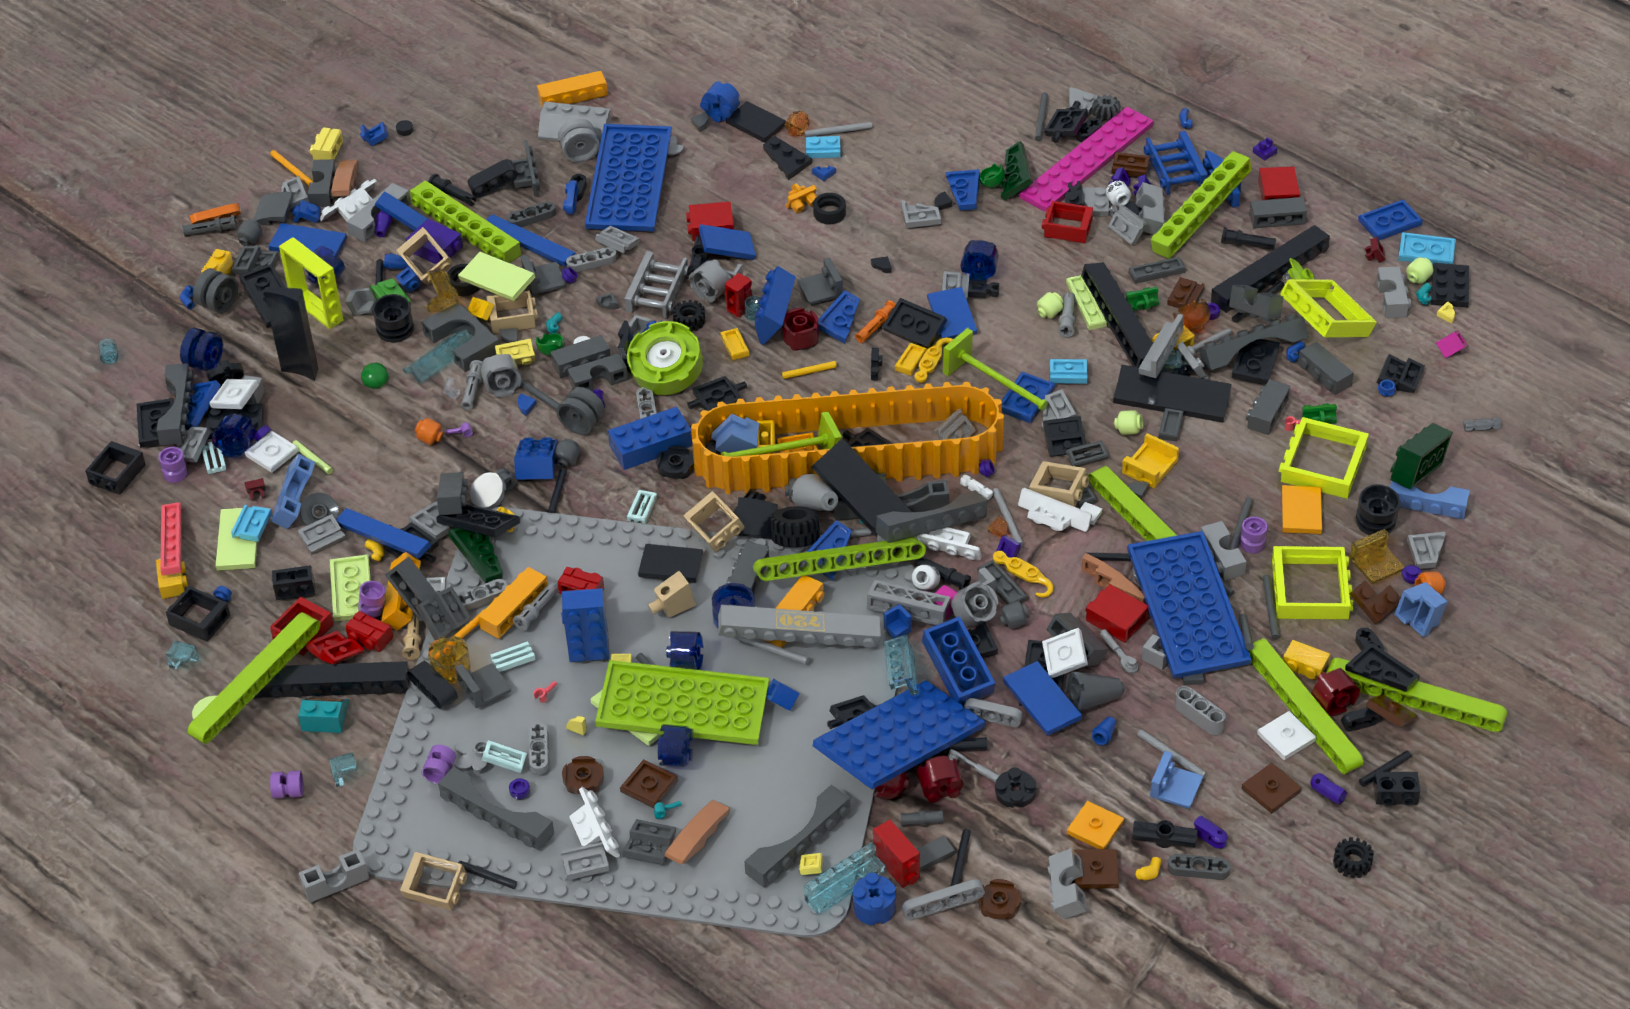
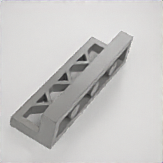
M1178 314L1173 323L1166 321L1140 365L1139 374L1157 378L1184 331V315Z
M874 580L867 594L868 610L885 613L900 604L911 615L912 620L933 625L945 622L946 610L950 603L949 596ZM877 587H878V588H882V589H885L886 591H884V592H879V591H876V588H877ZM900 592V593H904L905 595H904V596H896L895 594ZM916 597H921V598H923L924 600L918 601V600H915L914 598H916ZM933 602H943V605H935Z

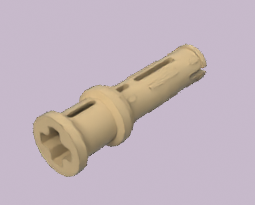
M414 613L412 614V620L408 623L407 634L403 639L405 647L402 650V655L408 660H414L420 656V620Z

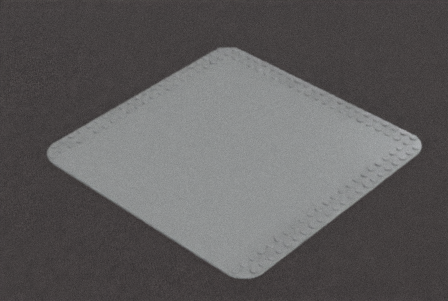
M495 507L494 509H490V510H495V511H497V509H498L499 507ZM505 508L519 516L520 523L514 526L513 532L505 531L497 537L489 536L490 543L494 547L495 556H497L503 571L502 580L507 582V586L510 585L527 567L547 576V583L554 582L556 584L566 567H577L591 574L598 573L604 580L603 597L609 638V659L569 662L565 626L562 624L561 612H563L562 594H559V591L539 611V617L529 624V628L526 631H522L513 625L498 639L481 630L479 624L435 663L430 660L429 656L466 624L436 641L428 630L416 665L424 660L427 661L454 687L458 694V699L439 709L410 680L353 842V850L359 849L366 863L368 875L378 879L403 882L415 852L455 863L463 861L517 881L516 888L512 889L466 872V882L460 887L462 891L803 938L821 936L837 928L846 918L850 908L875 788L870 789L812 746L813 740L833 730L827 726L829 720L835 719L829 712L831 705L865 695L874 705L882 704L895 697L908 634L895 640L884 629V613L867 609V594L874 580L918 589L912 581V573L915 569L908 561L839 570L833 581L822 573L806 575L823 583L825 595L822 602L817 603L814 607V612L880 616L881 637L877 647L871 648L838 644L826 645L824 643L808 644L797 641L787 642L783 648L809 657L808 663L805 665L734 639V637L718 636V614L721 605L775 609L801 577L770 581L761 580L752 602L729 597V589L726 588L727 579L732 576L733 565L735 562H738L739 551L741 548H744L746 541L769 546V557L804 553L813 544L789 548L779 546L771 539L735 536L715 553L692 529ZM704 531L710 539L717 534V532ZM645 544L703 549L697 582H688L696 606L672 617H667L663 610L654 615L652 614L648 604L657 599L654 589L665 580L638 576ZM458 548L445 581V589L452 586L456 594L485 584ZM861 552L856 555L855 560L862 556ZM875 552L874 557L878 556L880 552ZM800 562L799 568L803 567L805 562ZM782 564L780 571L784 570L787 564ZM878 587L876 588V591H879V592H884V591H886L885 589H882V588H878ZM899 592V593H896L895 595H896V596H904L905 594ZM484 593L476 595L477 598H483L486 596V594ZM491 603L467 611L471 620ZM528 641L535 655V660L500 672L511 687V692L475 708L457 682L455 666L462 664L466 670L469 669L472 673L493 663L490 654ZM639 653H643L652 665L769 678V685L774 678L800 693L791 710H787L766 698L758 745L664 734L648 746L628 730L595 727L598 708L591 704V698L603 689L611 654H631L632 663H640L636 656ZM553 681L557 682V685L547 694L546 702H540V696L535 699L533 694L535 689H545ZM577 716L585 717L587 731L584 736L566 729V724L570 719ZM535 722L544 723L548 731L549 769L542 775L533 774L529 764V726ZM540 731L536 733L537 738H540ZM481 740L486 742L489 740L527 753L521 773L487 762L484 769L477 772L472 767L466 770H459L470 775L476 791L490 804L512 812H537L552 820L554 835L540 850L526 846L517 838L510 837L503 830L492 827L485 820L477 819L467 810H461L456 804L442 799L438 784L425 779L421 772L432 746L445 745L456 753V759L452 768L455 767L457 760L461 756L454 746L465 741L476 743ZM541 745L535 746L533 748V750L535 751H541L544 749V747ZM590 756L603 767L604 780L600 785V789L595 794L598 797V806L605 813L604 819L612 829L610 833L619 845L618 851L620 856L616 858L605 850L609 871L568 880L561 851L582 846L569 816L585 805L581 794L567 791L562 779V770L566 763L568 765L572 762L573 758ZM537 759V766H541V759ZM643 759L678 776V781L661 803L666 805L681 801L682 805L666 811V816L662 819L655 818L654 808L620 792L622 784ZM583 772L579 777H585L587 775ZM522 778L529 782L530 793L526 798L515 799L510 795L509 784L513 780ZM830 785H833L850 798L849 814L845 818H841L832 830L824 833L820 840L815 844L813 843L804 854L822 853V873L801 875L799 870L801 856H799L788 869H784L777 876L775 881L768 883L765 887H762L745 874L744 861L757 849L783 843L802 831L814 814L817 797ZM711 800H715L730 808L729 815L718 823L717 831L706 839L705 847L683 865L669 858L666 859L664 865L623 857V849L630 838V830L636 819L676 827L675 840L685 826ZM425 866L418 884L450 889L455 874Z

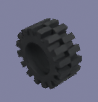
M683 300V304L677 303V306L675 305L672 310L673 322L684 324L690 328L691 332L693 329L698 331V327L701 329L705 325V308L701 303L698 304V301L692 302V300H689V302Z
M1349 837V841L1346 838L1343 839L1342 843L1339 842L1335 848L1333 859L1335 869L1338 868L1339 873L1344 872L1343 876L1345 877L1350 874V878L1353 879L1355 875L1358 878H1361L1362 874L1366 876L1368 871L1370 872L1373 863L1374 852L1371 850L1372 847L1370 844L1366 846L1367 842L1365 840L1361 843L1360 838H1356V841H1353V837ZM1354 854L1362 860L1350 861L1345 856Z

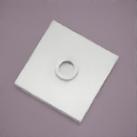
M226 379L209 404L211 408L242 409L259 386L257 380Z
M270 431L246 450L245 455L273 473L299 450L296 445Z
M1079 628L1042 641L1048 675L1051 678L1088 665L1082 632Z
M1290 711L1257 731V735L1283 760L1288 759L1316 741V736Z

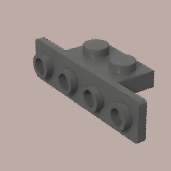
M524 140L527 158L512 160L518 173L517 178L514 180L515 188L532 186L534 196H538L537 189H540L539 179H535L538 178L537 169L533 168L536 167L532 145H528V140Z

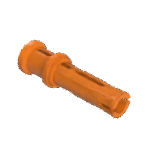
M888 300L882 309L877 310L875 317L855 334L856 340L859 343H864L868 337L885 323L896 303Z

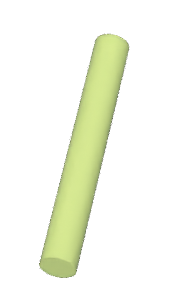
M297 440L293 441L292 444L298 447L299 452L314 461L315 465L325 473L330 475L333 472V468Z

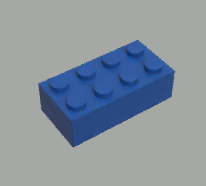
M677 406L608 430L609 445L623 470L657 459L658 454L662 450L663 452L667 451L670 446L692 447L691 428Z
M603 589L562 591V611L569 662L609 659V638Z
M960 616L923 631L922 643L951 698L964 706L969 698L981 699L993 694L996 683Z

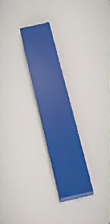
M492 214L486 219L519 241L521 247L553 262H557L564 267L567 265V258L575 255L574 251Z
M348 508L335 519L339 526L403 553L407 552L418 559L431 547L430 542Z

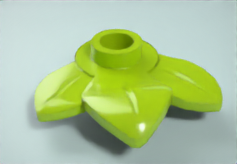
M1289 259L1292 268L1288 270V274L1291 279L1314 280V275L1308 268L1303 269L1296 260Z

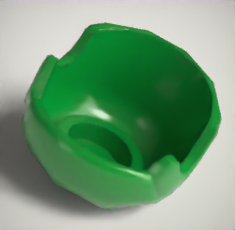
M994 163L992 167L985 168L979 174L980 183L988 188H995L1001 185L1005 179V171L1002 164L998 166Z
M543 334L541 340L539 337H536L537 348L545 356H551V351L565 346L564 338L560 334Z
M377 362L369 363L361 372V380L364 386L377 389L386 384L387 380H389V374L384 365Z

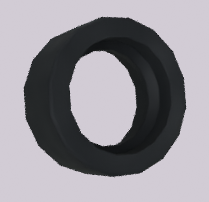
M836 193L819 195L813 201L815 219L823 224H835L842 221L846 216L845 199ZM825 206L838 207L834 211H824L821 208Z
M468 264L455 265L447 272L448 289L454 295L468 296L479 290V287L467 282H455L459 278L458 275Z

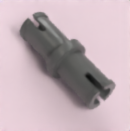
M919 810V812L901 813L902 826L921 825L923 827L925 824L944 823L943 810L925 812L924 810Z

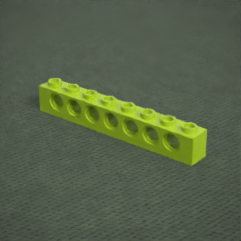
M1232 151L1214 169L1213 173L1204 180L1202 185L1193 192L1189 199L1173 213L1172 217L1163 224L1162 228L1152 236V251L1170 259L1252 171L1250 158Z
M426 180L410 190L411 203L415 207L435 218L437 222H441L448 228L461 233V238H465L484 253L507 263H511L521 256L519 241Z

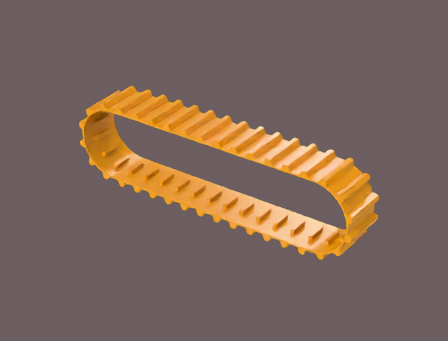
M944 382L941 387H933L929 383L925 384L924 388L914 389L912 385H907L904 390H895L892 386L888 387L887 391L877 392L874 388H869L867 393H858L856 390H850L849 394L839 395L837 391H832L830 396H820L818 393H813L811 397L802 398L799 394H794L792 399H782L781 396H775L774 400L764 401L762 397H757L755 402H745L743 399H738L736 403L725 404L721 401L718 402L716 408L710 411L702 410L699 422L691 426L695 475L702 476L705 479L707 488L717 487L724 489L725 494L741 490L747 493L749 489H763L765 493L771 491V488L778 487L785 491V485H789L791 478H799L804 474L818 475L811 467L830 449L737 457L722 456L709 451L705 446L709 441L713 440L711 439L712 432L731 414L743 419L747 417L754 421L773 420L775 434L819 431L821 413L823 412L830 413L838 429L944 421L958 409L962 410V414L966 415L968 420L980 423L988 428V430L967 438L851 448L883 481L887 478H895L897 482H901L904 477L912 476L916 480H921L924 475H933L935 479L941 477V474L951 473L954 477H959L961 472L968 471L978 474L981 460L990 459L994 465L996 463V453L1003 451L1004 415L1002 414V402L1000 399H993L989 395L987 387L982 389L972 387L970 382L954 386L949 382Z

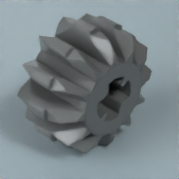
M1111 95L1097 96V99H1094L1092 103L1093 115L1101 119V121H1109L1120 113L1121 104L1117 97H1112Z

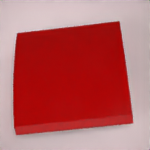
M339 631L308 641L306 649L313 655L330 664L363 653L365 650L353 637L346 639Z

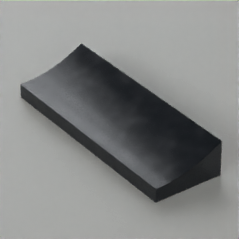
M265 287L264 295L281 372L299 374L315 381L319 368L302 289Z
M1121 365L1113 403L1164 412L1165 408L1184 411L1183 416L1223 423L1230 400L1232 384L1160 371L1157 378L1139 374V367Z
M843 438L811 467L876 537L877 515L893 511L912 512Z

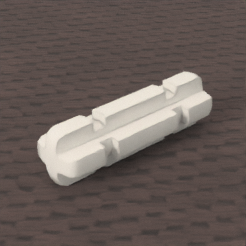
M967 474L961 477V485L968 486V489L971 491L976 490L987 500L993 497V491L972 479Z

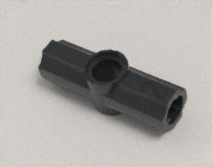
M700 234L696 235L695 243L692 247L689 275L704 262L708 261L709 253L704 252Z
M1167 820L1159 821L1157 824L1134 821L1132 839L1155 842L1161 848H1168L1172 845L1195 848L1198 829L1174 826L1172 822Z

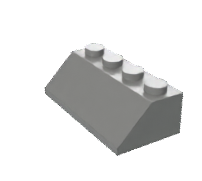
M544 102L540 113L538 139L559 141L558 132L561 126L571 119L582 118L592 123L600 144L604 124H612L610 108Z

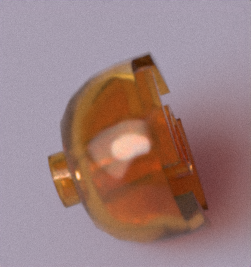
M1201 299V303H1197V301L1190 302L1178 309V314L1184 315V325L1190 332L1198 333L1204 330V325L1210 319V309L1205 299ZM1173 313V318L1175 320L1177 315Z

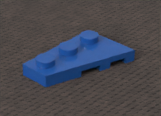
M979 169L945 172L959 210L977 209L980 182Z
M844 290L818 319L819 330L845 344L860 298Z
M216 380L193 385L192 389L195 392L194 395H191L189 414H187L188 425H185L186 430H189L191 427H198L201 424L203 415L210 408V401L221 386Z
M836 520L807 552L845 547L848 544L852 530ZM843 555L839 556L836 562H840ZM821 558L817 565H821L824 562V558ZM837 571L822 574L833 581Z

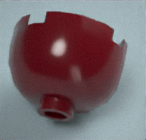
M906 771L876 787L877 793H874L873 796L881 799H894L899 796L902 790H906L908 787L909 778L906 777Z

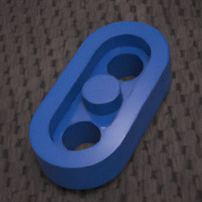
M570 180L569 184L566 183L565 186L567 199L563 202V211H566L567 215H574L578 196V181Z

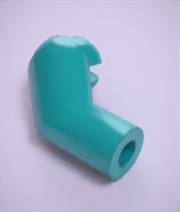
M1425 283L1416 292L1419 302L1424 305L1428 304L1432 299L1431 296H1428L1432 289L1429 283Z
M559 312L546 321L547 331L550 334L557 333L559 330V325L557 324L563 319Z

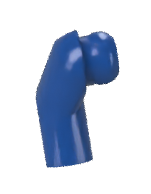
M1183 108L1179 114L1181 126L1184 129L1192 128L1193 123L1192 119H1187L1189 115V109Z
M1302 341L1287 348L1286 356L1290 362H1296L1299 359L1298 352L1305 348Z

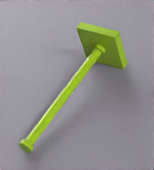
M969 328L965 329L944 347L943 374L949 377L967 362L1034 403L1041 411L1047 407V400H1041L972 357L973 331Z
M823 412L821 413L818 437L730 453L725 451L721 452V455L729 457L762 455L817 444L821 446L822 450L831 449L842 439V436L830 413Z

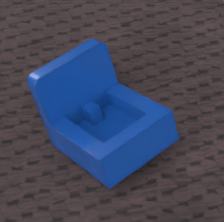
M383 122L369 130L364 124L360 126L361 138L371 146L388 137L387 126Z
M301 200L299 205H295L293 208V222L297 223L301 217L317 223L321 207Z
M410 266L396 276L409 294L423 283Z

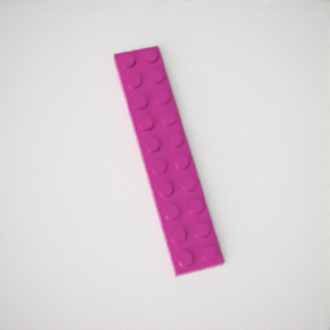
M1126 106L1116 117L1110 119L1037 178L1028 188L1022 190L1019 198L1046 212L1047 207L1050 208L1052 201L1061 202L1065 198V194L1070 192L1068 188L1069 182H1071L1073 187L1077 186V181L1083 184L1114 158L1115 152L1121 153L1153 126L1154 120Z

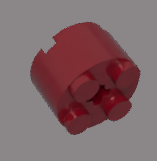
M795 308L785 314L782 334L784 342L790 346L791 350L798 351L817 345L819 326L818 316L815 312L811 310L810 312L805 311V308Z
M1342 668L1330 671L1329 673H1321L1317 677L1318 682L1311 692L1316 701L1331 716H1338L1346 712L1347 709L1345 707L1350 703L1354 705L1360 696V689Z
M948 756L935 757L926 761V766L923 768L920 766L917 769L923 795L930 803H936L941 798L948 796L949 798H956L961 794L960 790L963 788L964 782L956 759L949 760Z

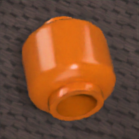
M430 418L420 420L414 431L417 439L428 445H433L436 441L440 442L444 434L441 431L442 425Z
M1437 571L1422 572L1415 580V586L1427 582L1440 595L1446 587L1445 579Z

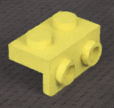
M531 339L495 346L496 355L510 354L517 365H529L535 361V352L533 351Z

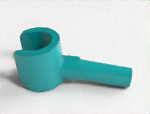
M681 801L666 805L661 802L656 803L654 807L655 818H664L666 811L681 806Z

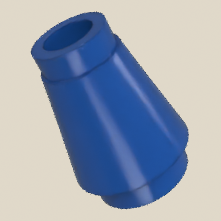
M393 253L385 254L384 268L399 270L406 269L409 266L401 256Z
M1106 717L1092 730V739L1096 744L1105 745L1110 742L1116 726V720L1112 717Z

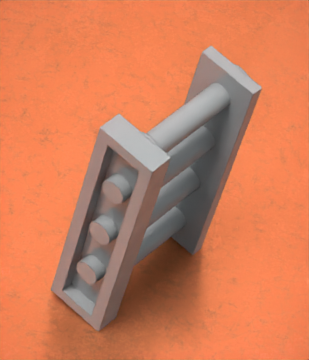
M646 251L624 298L626 312L633 313L635 306L638 305L661 308L663 310V318L667 319L669 312H672L674 308V301L683 281L689 275L690 266H688L687 258H683L680 266L656 262L653 252ZM659 269L676 272V276L673 278L651 274L652 270ZM654 281L671 284V287L668 290L645 285L646 282ZM649 293L666 296L663 302L640 298V295Z

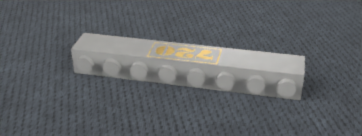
M721 605L718 614V636L871 648L877 647L881 637L880 616Z

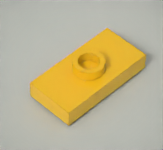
M473 297L468 311L471 315L487 321L494 304Z

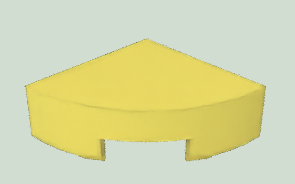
M1446 302L1437 311V316L1452 324L1455 320L1453 305Z
M577 716L570 719L566 724V729L584 736L587 731L585 717Z

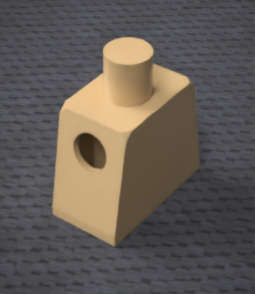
M680 571L654 589L657 599L648 604L653 615L663 610L667 617H672L696 606L690 585Z

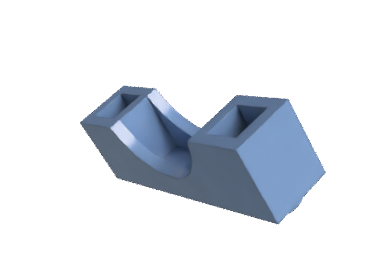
M298 454L291 462L271 518L272 522L288 529L296 520L302 504L299 502V499L312 474L315 465L314 461Z
M1391 481L1390 488L1399 495L1401 508L1464 520L1470 490L1450 486L1445 492L1429 494L1422 492L1416 486L1410 490Z

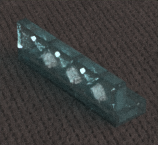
M467 329L456 331L403 368L404 373L411 372L418 383L427 379L454 359L453 349L472 339Z
M907 634L885 641L888 679L891 690L907 685L911 696L919 694L914 651Z
M870 842L804 885L805 901L817 914L852 893L855 884L863 877H866L868 873L879 875L885 871V865L876 856L875 844Z

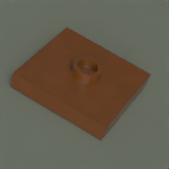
M1384 694L1369 699L1366 704L1369 709L1398 727L1415 722L1418 716Z
M643 759L622 784L620 792L654 808L655 804L661 802L676 784L678 776Z
M1273 763L1267 765L1242 784V789L1271 814L1298 795L1302 789Z
M1117 849L1074 850L1082 860L1083 876L1075 879V883L1080 889L1119 888Z

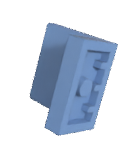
M1164 751L1151 781L1150 797L1190 809L1203 776L1174 767L1175 762H1172L1173 753Z

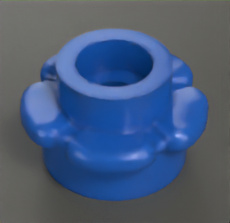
M1391 380L1381 381L1377 388L1379 393L1385 397L1394 395L1396 391L1395 384Z
M218 586L213 591V595L220 600L230 602L232 592L227 587Z

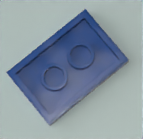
M1404 199L1358 216V221L1378 240L1421 226L1423 220Z
M700 224L699 232L704 252L754 260L756 254L750 232Z
M962 287L927 294L931 311L945 316L947 319L939 333L941 338L955 339L967 328L973 331V335L977 334V328Z
M1021 372L1014 382L1041 400L1045 399V395L1051 394L1055 389V383ZM1009 389L1001 401L1003 414L1031 423L1040 411L1037 405Z

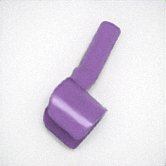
M463 423L459 428L446 430V434L462 433L464 437L473 435L469 423Z

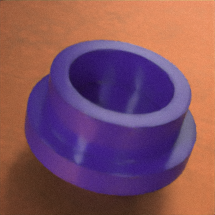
M571 267L562 270V278L567 283L574 284L578 278L575 270Z
M990 459L981 460L979 465L980 473L985 475L986 478L991 477L995 473L992 461Z
M1413 565L1406 566L1402 570L1403 579L1409 584H1415L1416 578L1422 573L1420 568Z

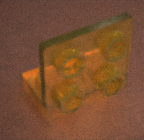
M440 269L427 272L438 296L429 300V304L425 305L428 312L443 311L459 302L457 298L458 293L452 287L450 277L446 271Z
M1385 529L1355 541L1351 546L1350 560L1371 584L1402 572L1404 569L1403 564L1387 547L1389 533Z

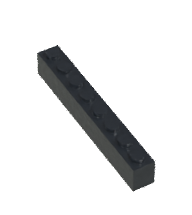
M1315 225L1212 288L1211 302L1217 304L1225 313L1235 309L1229 307L1232 285H1247L1257 288V293L1262 292L1268 286L1289 275L1288 270L1292 268L1289 261L1290 258L1296 260L1302 266L1319 254L1326 252L1329 248L1330 235Z
M1105 263L1084 264L1081 274L1082 279L1133 367H1140L1153 345L1152 340L1148 337L1145 328L1142 327L1138 317L1133 312L1131 305L1127 302L1124 293L1121 292Z
M408 661L286 665L254 698L406 693L410 681L407 675L409 670Z

